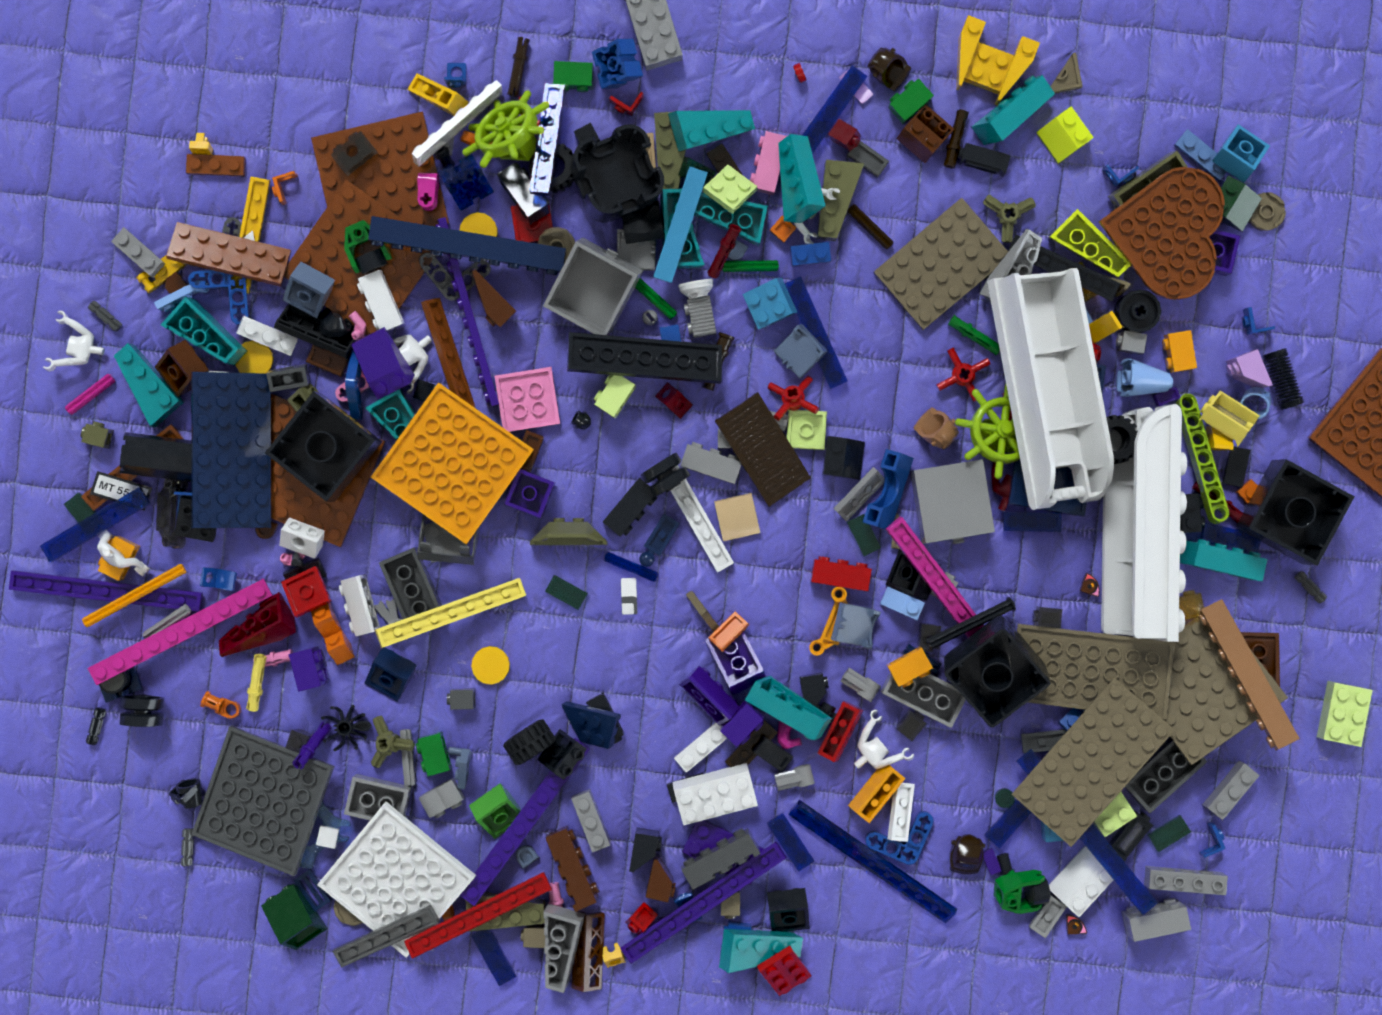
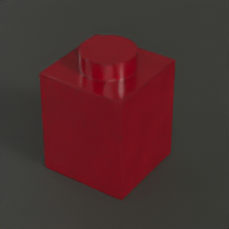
M841 119L837 120L828 133L834 143L849 152L858 146L861 138L858 129Z

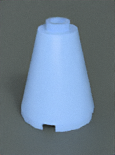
M1124 359L1120 364L1123 365L1122 370L1117 372L1116 387L1117 391L1122 393L1120 396L1123 397L1167 392L1173 386V378L1170 373L1133 359Z

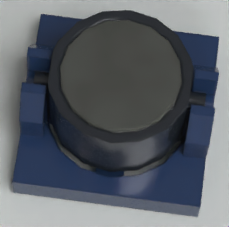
M135 666L99 684L106 703L143 689Z

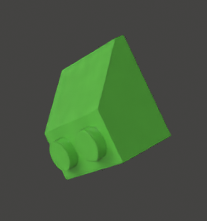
M501 783L469 805L476 821L494 839L507 830L521 811L514 798Z

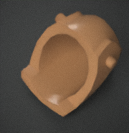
M933 407L927 410L913 427L924 440L932 446L943 450L959 434L958 427L955 425V419L951 420L944 412L937 411Z

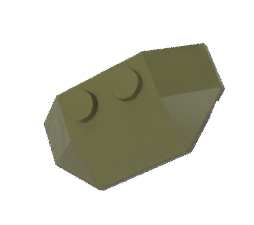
M553 518V522H548L530 541V545H608V541L589 522H584V518H573V522H565V518Z

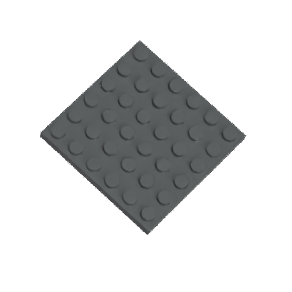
M229 726L191 835L289 875L296 876L335 766L312 758L308 760L302 770H300V767L297 769L293 766L292 762L300 752L237 727Z

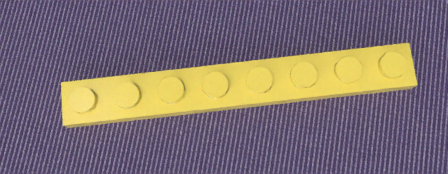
M517 578L375 629L381 648L519 599L526 596L521 579Z

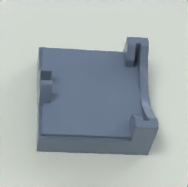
M803 324L797 325L793 332L774 350L782 360V363L787 365L786 368L791 369L800 379L828 352Z
M840 602L831 640L872 649V630L881 612L869 607Z

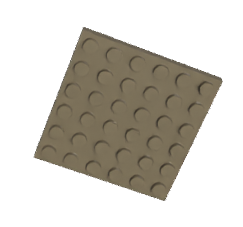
M1196 617L1184 626L1183 631L1179 632V642L1174 644L1167 719H1163L1175 729L1169 737L1191 766L1258 719L1254 712L1251 713L1248 709L1246 696L1240 694L1236 678L1230 676L1227 670L1229 665L1226 660L1223 661L1217 651L1219 647L1216 643H1212L1208 636L1210 631L1207 626L1202 625L1199 617ZM1254 655L1281 704L1288 697Z

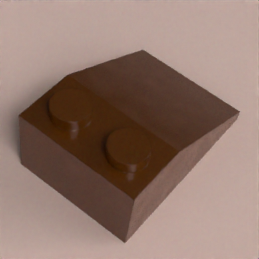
M473 268L471 273L484 312L487 314L485 318L493 327L496 324L501 327L516 310Z
M1241 632L1251 651L1280 687L1279 633Z

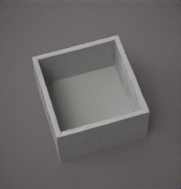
M581 238L575 242L543 306L593 334L610 335L643 270L617 256L618 253L610 248L605 250L591 241Z
M983 459L910 471L922 543L953 539V544L964 543L963 537L995 532Z

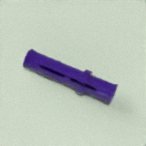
M321 722L309 741L300 748V753L292 762L295 768L299 769L300 767V770H302L308 760L313 758L315 750L330 732V724Z

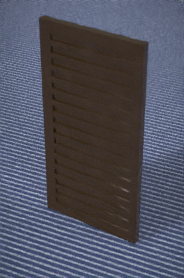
M758 392L715 420L718 428L768 507H771V505L811 478Z

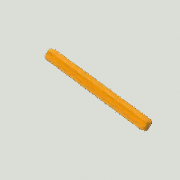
M179 564L87 615L82 618L85 627H90L185 574L186 569L184 565Z

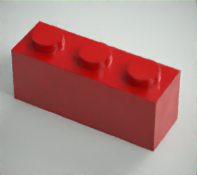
M819 556L818 560H813L810 582L862 591L869 590L872 569L867 568L868 564L857 562L856 566L848 565L849 561L840 559L837 560V563L829 562L830 558Z
M843 701L817 754L833 762H838L864 710L847 701Z

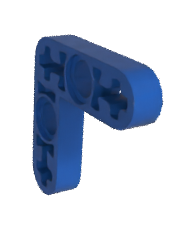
M214 270L190 273L188 282L194 289L228 288L230 316L234 324L240 325V322H238L237 318H234V315H237V308L233 309V305H245V308H241V313L249 317L246 278L242 277L239 280V287L243 286V289L235 288L231 290V286L235 287V281L231 280V277L234 275ZM205 274H209L208 281L210 285H206V281H200L199 285L192 282L195 275H199V278H206ZM214 274L222 276L223 280L220 284H214L211 281V277ZM241 292L244 295L243 301L235 302L232 298L233 294Z
M352 349L345 378V389L350 416L355 420H362L363 405L359 388L362 369Z
M927 811L919 812L909 831L908 842L902 843L887 839L888 836L877 831L867 833L865 842L869 848L908 865L914 864L918 860L931 830L933 817ZM925 815H927L929 823H924L922 827L924 830H926L924 833L922 830L917 829L915 827L916 825L920 827L922 824V822L919 820L920 817L924 818ZM914 833L922 835V840L919 843L912 841L911 837ZM876 835L877 840L883 842V838L886 840L883 843L882 849H879L881 845L878 843L871 845L869 838H873ZM891 842L897 845V850L893 853H889L886 850L887 844ZM901 846L904 847L902 851L906 853L912 851L914 857L906 860V856L900 853Z

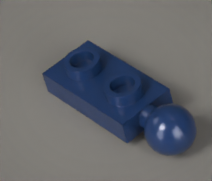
M666 514L662 515L644 547L648 548V551L640 555L639 561L641 565L645 567L651 566L654 563V554L656 553L659 556L662 554L680 525L679 522Z

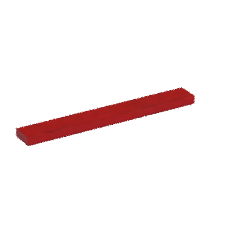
M545 872L540 873L405 940L404 943L413 959L552 890V887Z

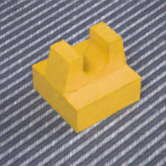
M197 133L196 140L189 142V149L192 154L213 155V148L208 142V138L205 137V133Z
M614 943L615 949L613 952H609L607 946L603 947L602 957L607 968L626 962L618 943Z

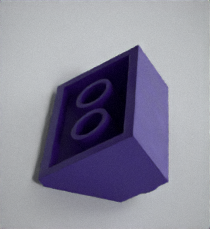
M698 666L679 684L719 726L729 721L739 709L737 700L732 695H728L723 690L724 687L718 681H714L710 677L709 671L704 667Z

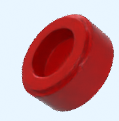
M800 62L795 64L793 68L799 83L807 81Z

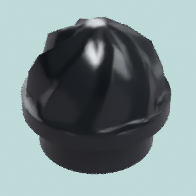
M578 410L571 424L576 429L585 430L591 425V418L587 412Z

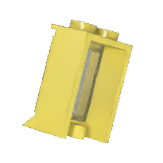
M1219 391L1216 396L1212 395L1208 402L1204 404L1200 410L1203 414L1199 420L1203 419L1205 423L1235 440L1238 447L1260 415L1224 392Z

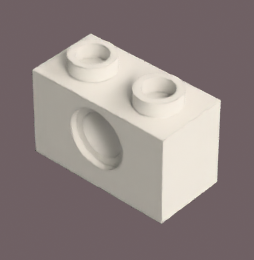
M288 518L281 529L279 546L315 559L323 547L325 530Z

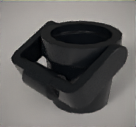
M200 779L181 780L170 791L169 796L171 800L176 804L183 805L186 809L200 806L203 803Z

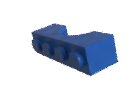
M885 450L880 466L884 473V487L879 498L873 503L868 504L863 523L885 530L894 522L914 458L896 451Z

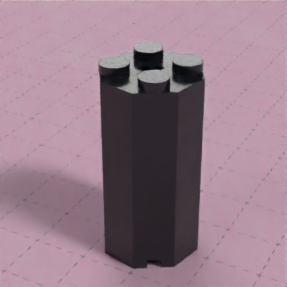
M125 432L123 440L126 441L125 445H122L120 473L192 482L191 440Z

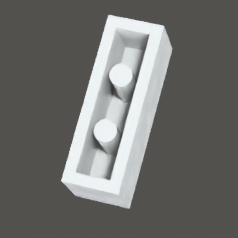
M377 270L358 278V289L361 294H365L367 299L365 305L368 311L372 312L375 317L373 324L376 330L385 327L388 331L404 324L383 271Z

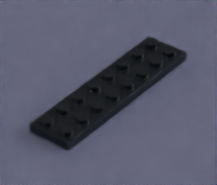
M569 332L567 371L720 384L722 382V345Z

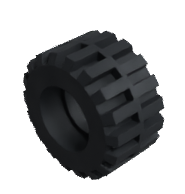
M555 141L554 143L545 142L546 145H539V149L535 150L529 160L530 175L538 187L544 189L545 192H563L565 188H570L572 182H574L570 171V164L574 154L563 143L558 144ZM549 158H560L565 164L563 173L558 177H547L542 170L544 162Z
M1122 415L1106 417L1108 429L1118 431L1122 439L1120 448L1117 451H1113L1114 464L1127 462L1130 460L1129 458L1134 457V442L1138 432L1135 428L1137 425L1135 423L1131 424L1132 420L1124 418Z
M541 719L509 738L503 747L514 764L521 765L551 746L556 738L544 719Z

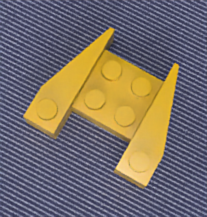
M968 15L958 38L956 90L959 91L963 81L998 94L995 105H998L1031 65L1040 42L1022 36L1018 41L1014 54L1011 55L980 43L979 39L986 22Z

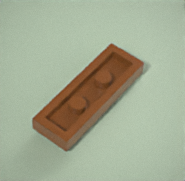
M187 154L186 173L245 177L246 157Z

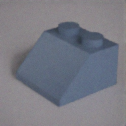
M300 262L290 275L283 301L318 318L332 291L335 280Z

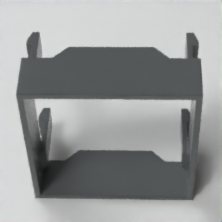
M423 514L417 550L418 560L474 565L480 527L474 534L472 556H470L469 546H460V555L432 552L431 543L423 542L427 517Z

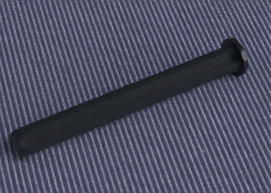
M1007 597L1006 601L926 640L929 648L934 649L991 621L997 616H1001L1009 611L1014 612L1016 611L1015 604L1010 597Z

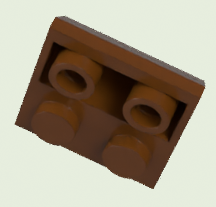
M925 104L903 128L896 139L922 162L926 163L953 132L954 128Z

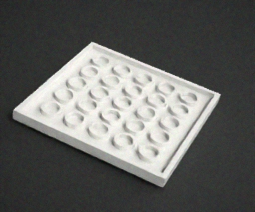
M385 802L317 885L374 931L429 905H432L440 919L476 875L388 802ZM413 936L391 946L407 957L409 951L404 941Z

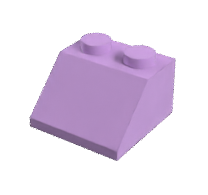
M1258 349L1226 361L1228 364L1226 365L1227 372L1230 376H1233V379L1252 387L1265 388L1273 385Z

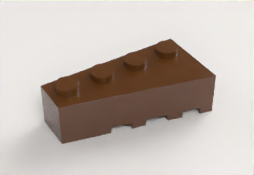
M567 825L547 834L545 838L554 861L559 863L558 870L563 880L566 879L567 881L565 885L568 896L573 897L575 900V905H573L575 912L597 903L600 890L597 883L591 880V869L588 864H584L582 859L584 853L581 847L576 846L574 840H577L573 829L569 830Z

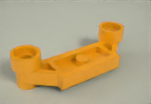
M837 586L831 591L834 605L821 637L813 640L809 645V650L813 655H821L834 644L839 645V642L831 640L839 603H847V592L843 587ZM838 590L842 593L840 597L835 596V592ZM815 644L820 645V648L818 650L813 649V646Z

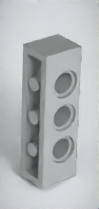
M1146 866L1144 885L1148 889L1226 895L1228 876L1223 872Z

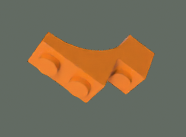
M331 603L312 610L311 614L314 625L323 636L327 652L334 662L339 665L354 658L352 645L343 632Z

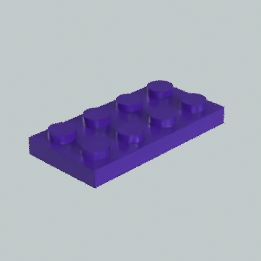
M707 820L696 822L682 853L696 858L700 856V852L705 848L709 847L712 849L717 846L716 843L725 837L729 839L734 835L732 832ZM759 846L760 852L765 848ZM753 854L749 855L750 857L747 859V861L754 857ZM732 864L733 867L725 873L729 874L740 865Z

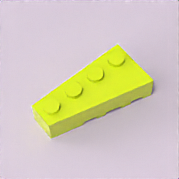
M1078 209L1048 237L1116 278L1131 266L1120 250Z

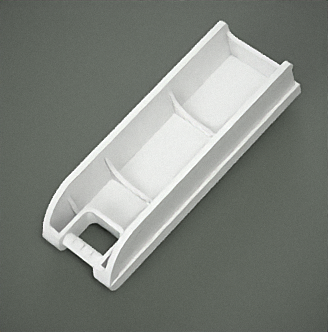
M1070 268L1061 272L1030 275L1012 273L1006 277L988 280L990 300L1030 508L1032 510L1050 508L1056 504V501L1076 498L1081 503L1100 500L1109 489L1112 481L1114 455L1078 269ZM1069 467L1072 470L1075 486L1054 489L1056 468Z
M1177 404L1157 407L1155 411L1150 407L1136 408L1122 415L1124 418L1131 419V424L1135 423L1137 425L1135 430L1138 432L1134 442V457L1129 458L1130 460L1127 462L1114 464L1111 484L1103 496L1101 631L1104 634H1121L1138 639L1146 638L1179 642V632H1182L1185 626V615L1179 609V593L1184 591L1186 585L1185 574L1180 570V554L1186 548V536L1180 530V515L1184 514L1187 506L1186 495L1181 491V476L1187 470V457L1184 452H1181L1182 411ZM1110 429L1112 450L1117 451L1121 446L1122 439L1118 431Z

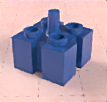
M616 39L608 43V47H600L592 51L595 67L600 69V73L597 75L601 89H617L628 84L627 81H634L643 76L640 61L635 60L634 57L637 54L634 39Z

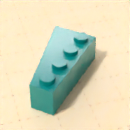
M701 192L694 216L728 231L730 224L738 225L741 228L738 237L760 246L768 206L745 201L732 214L708 195Z
M724 929L719 968L727 973L754 968L788 946H791L798 957H800L803 937L793 932Z

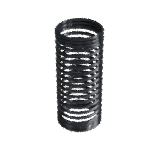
M1287 348L1262 356L1264 361L1270 360L1265 362V364H1269L1266 367H1271L1267 370H1273L1268 372V374H1272L1269 377L1277 376L1270 379H1278L1272 382V384L1277 383L1272 387L1279 386L1273 389L1278 390L1275 393H1280L1276 397L1282 396L1277 398V400L1287 398L1278 401V403H1282L1279 404L1280 410L1305 402L1303 396H1300L1302 393H1298L1300 392L1299 386H1297L1299 383H1295L1297 380H1293L1296 376H1294L1295 373H1292L1294 370H1291L1293 367L1291 366L1292 363H1289L1291 360H1288L1290 357H1286L1289 355Z

